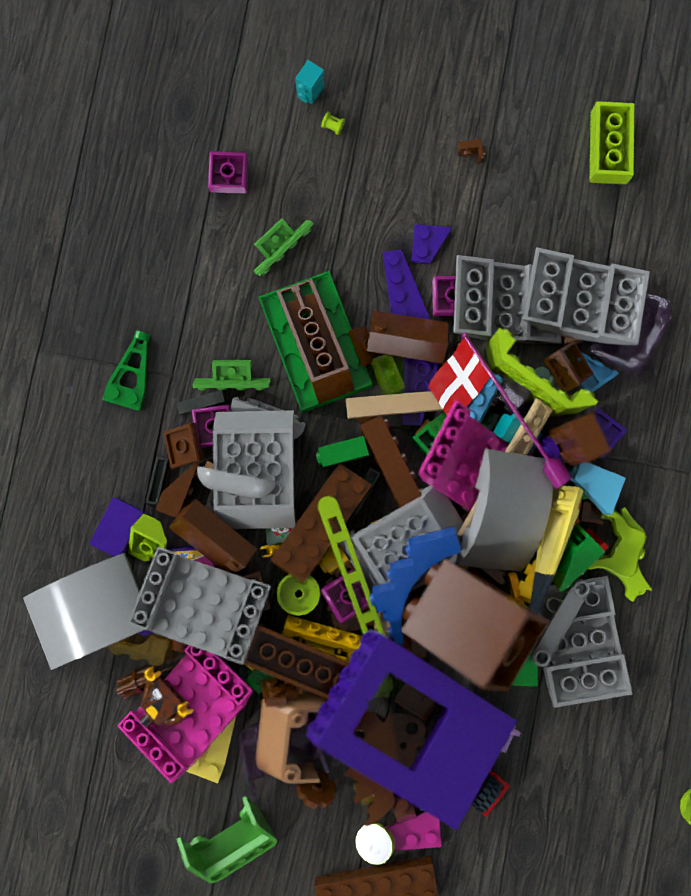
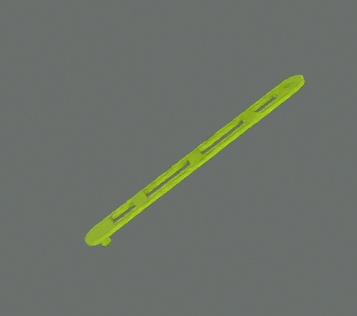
M330 496L323 497L318 503V510L363 634L368 632L365 623L374 620L378 633L385 636L375 606L371 604L370 592L339 505L335 498ZM337 516L342 531L333 534L328 519ZM344 540L356 571L347 574L336 544ZM359 580L370 611L363 614L351 585Z

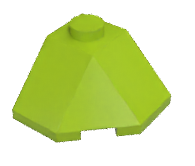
M143 514L131 527L128 554L145 562L154 558L157 547L166 549L167 541L161 522Z

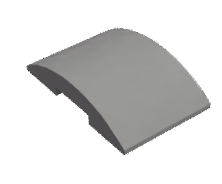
M536 247L523 321L545 331L570 338L606 344L637 345L650 271L611 264L610 266L574 259V255Z
M457 255L453 333L459 335L468 333V337L490 340L497 330L501 328L513 334V338L516 340L514 343H561V335L545 331L523 321L532 264L522 266L494 262L493 259Z
M485 449L475 487L480 491L471 526H465L460 545L461 552L458 553L456 561L457 565L520 572L527 566L541 543L551 510L553 485L542 470L545 467L543 464L546 462L545 458Z
M125 553L75 572L23 598L51 670L145 630L128 624L140 590Z
M608 576L584 580L589 584L590 591L550 662L542 666L554 708L632 695L625 656L621 652L614 618L616 613ZM579 583L576 587L578 594L584 590L582 583ZM550 585L539 614L550 621L568 588L560 592L556 585ZM540 652L541 661L545 658L544 652Z

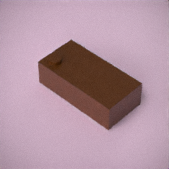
M373 310L367 351L443 364L448 346V323Z
M196 499L179 513L169 527L221 570L232 574L244 568L257 550V548Z

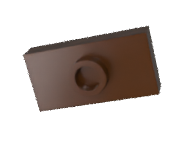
M366 326L355 328L348 332L362 367L380 361L376 352L367 351L369 333Z

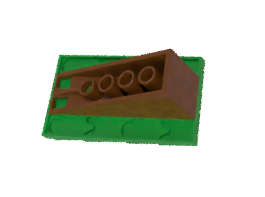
M329 271L258 297L302 414L373 387L366 366L362 367L348 332L352 329Z

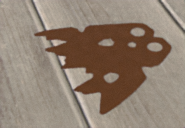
M364 712L354 731L365 732L364 742L392 759L398 760L400 764L409 769L417 757L415 754L416 748L423 746L427 740L423 738L426 728L422 719L411 714L394 713L388 716L383 723L375 713ZM410 722L418 726V731L415 735H409L406 732V725ZM402 742L407 744L406 749L400 748ZM352 767L346 771L344 776H352L354 780L358 781L355 788L356 796L354 797L356 804L373 794L375 795L373 803L366 811L370 816L365 826H370L394 806L393 792Z

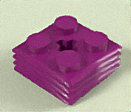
M210 152L208 178L210 192L247 193V153ZM228 170H231L230 175H226Z
M434 276L432 280L434 316H454L455 298L451 300L448 296L450 292H453L455 296L456 276Z
M230 405L192 410L193 423H196L201 448L213 447V430L209 429V426H212V422L215 421L216 412H232Z
M350 570L349 572H347V574L354 572L356 570ZM343 576L320 589L340 623H344L356 615L351 598L350 601L343 600L344 592L348 593ZM359 580L351 585L360 610L363 611L369 605Z

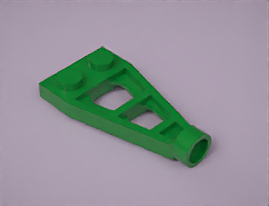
M135 331L133 341L107 383L103 401L141 411L146 395L148 342L151 335ZM133 353L141 355L139 368L128 366ZM127 371L135 372L137 375V386L134 389L121 386L120 384L122 376Z

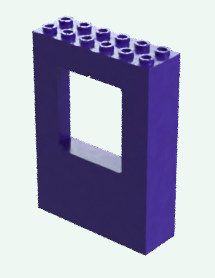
M370 629L363 635L362 643L358 650L356 649L352 653L349 665L342 670L339 682L331 688L329 692L330 697L327 702L323 703L319 708V715L315 722L313 721L309 725L306 736L317 747L457 830L517 721L392 640ZM389 672L445 707L410 769L353 735L355 727L369 705L366 702L367 699L372 700Z

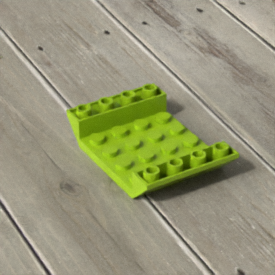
M499 328L485 345L488 367L491 372L504 378L503 382L530 403L533 404L535 399H540L551 407L553 411L549 417L576 414L597 404L598 401L594 399L595 395L588 390L581 389L570 396L561 390H555L550 381L545 378H539L535 375L536 371L529 366H523L519 363L520 359L515 355L507 354V351L516 341L510 331Z

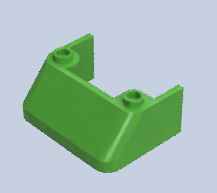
M246 796L242 798L245 807L240 812L241 820L209 840L207 837L198 836L191 843L186 842L182 838L177 839L186 869L209 883H216L274 847L277 843L275 834L259 807Z

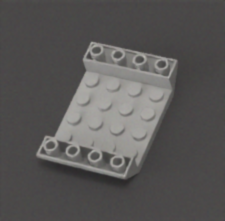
M294 410L216 412L213 427V469L276 482L275 488L268 495L261 498H252L214 490V513L232 529L294 528L296 525L293 458Z
M428 486L421 490L422 496L357 533L354 530L348 532L371 594L372 586L390 582L387 571L390 570L391 562L408 558L405 546H408V538L454 526L456 534H458L464 522L446 495L434 487ZM457 535L459 544L461 545L462 538ZM346 541L339 542L342 550L354 566ZM458 553L446 557L437 563L442 565L446 559L456 564ZM431 567L419 577L410 592L425 584V577Z
M157 547L128 624L243 664L271 586L234 575Z

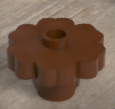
M316 770L320 779L319 783H298L296 790L298 797L303 799L306 806L317 809L320 806L325 809L333 803L337 788L335 782L329 779L327 773Z

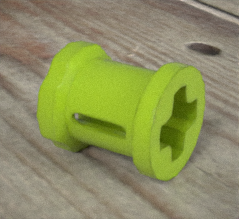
M327 111L321 127L333 130L336 135H339L344 126L345 119L334 117L331 115V112Z

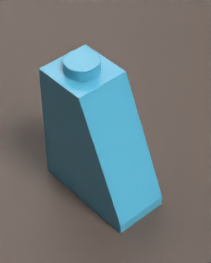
M588 462L572 465L570 469V474H572L571 481L577 487L584 490L583 493L603 514L612 515L626 478Z

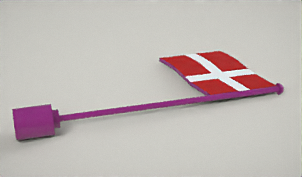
M463 333V340L456 351L435 373L428 386L446 415L448 416L455 401L467 407L479 395L491 377L545 458L546 462L543 463L545 467L542 470L554 488L557 489L571 480L572 477L561 460L548 457L469 339V334Z

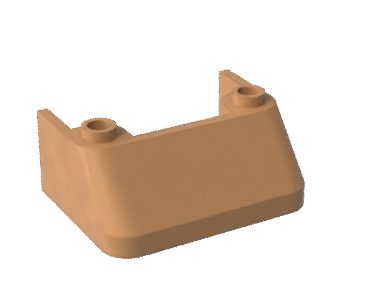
M299 694L296 700H286V706L266 707L263 699L256 750V764L261 771L285 783H319L320 779L312 762H286L290 728L303 726L308 719V712H318L321 705L325 703L322 696L317 694Z

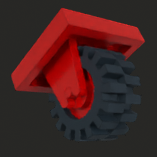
M490 769L471 806L487 817L509 789L510 785Z

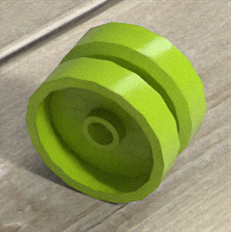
M287 575L278 586V602L282 609L289 614L297 616L308 614L314 610L319 602V585L311 576L303 585L291 575ZM297 590H301L302 596L300 598H297L295 596V592H297Z

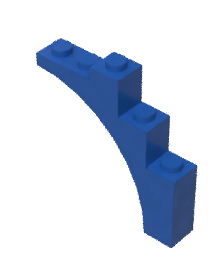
M455 526L408 538V546H405L408 558L390 563V570L387 571L390 582L372 586V594H370L372 606L376 605L377 612L383 611L385 622L389 621L390 624L388 628L390 639H394L398 645L404 644L401 626L402 612L405 600L413 585L432 565L446 557L461 552Z

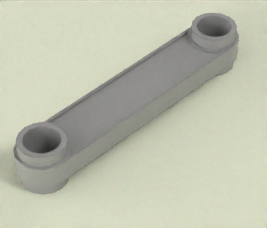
M576 579L568 588L532 651L531 659L536 665L545 666L550 662L590 591V586L586 581ZM579 583H582L584 590L578 594L576 587ZM544 652V654H545L544 660L538 662V661H537V655H538V653Z

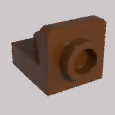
M481 139L458 143L457 156L470 157L476 154L477 164H481L483 157H486L485 146H482Z

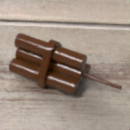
M152 665L140 670L135 669L131 674L117 679V694H122L124 699L139 693L143 694L147 680L145 671L151 668ZM171 666V667H169V668H167V669H165V670H162V671H160V672L163 673V672H165V671H167V670L172 669L173 667Z

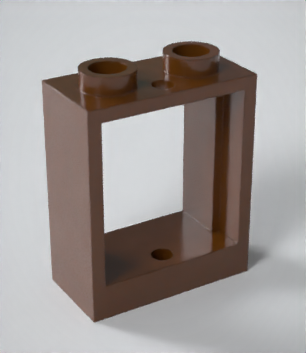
M575 341L543 359L564 393L579 386L594 374Z

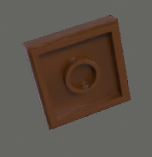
M189 423L163 432L171 469L203 461L196 423Z

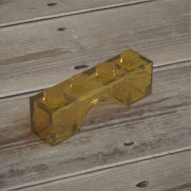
M153 634L142 644H131L122 639L99 650L104 648L110 649L113 654L122 655L124 653L130 655V659L137 661L145 659L148 660L149 664L159 666L166 662L171 639Z

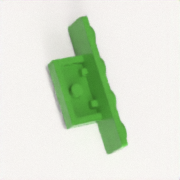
M280 219L254 244L266 259L253 272L258 276L268 273L271 269L270 266L274 262L280 261L287 249L295 247L298 243L297 240L301 236H306L312 230L310 227L314 223L306 220L296 231H293L284 219Z
M213 360V378H195L193 388H198V390H208L209 388H217L218 390H227L228 388H236L237 390H246L247 388L265 390L270 387L271 378H252L251 360Z

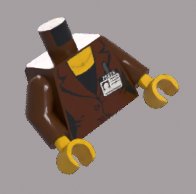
M154 666L145 671L147 680L141 707L146 714L140 719V723L145 728H149L154 722L158 726H172L182 723L187 715L193 712V709H187L190 706L189 702L179 694L167 679L158 678L157 680L161 672L157 671L154 673Z

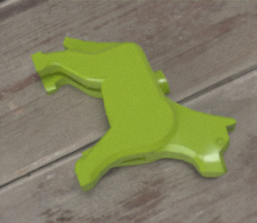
M623 507L620 509V513L616 510H613L612 515L601 513V519L610 520L617 540L613 544L608 556L602 555L588 569L602 568L616 576L625 587V597L634 602L636 597L645 594L646 590L652 591L651 586L642 575L638 564L639 559L642 560L645 554L643 547L646 541V533L630 516L627 509Z

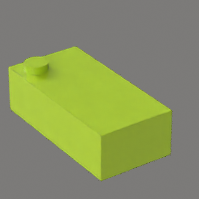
M597 101L591 111L589 183L627 185L633 177L634 103Z

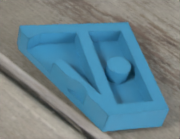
M582 353L594 373L580 384L583 390H588L592 393L619 374L616 370H611L604 366L603 363L594 361L591 357Z

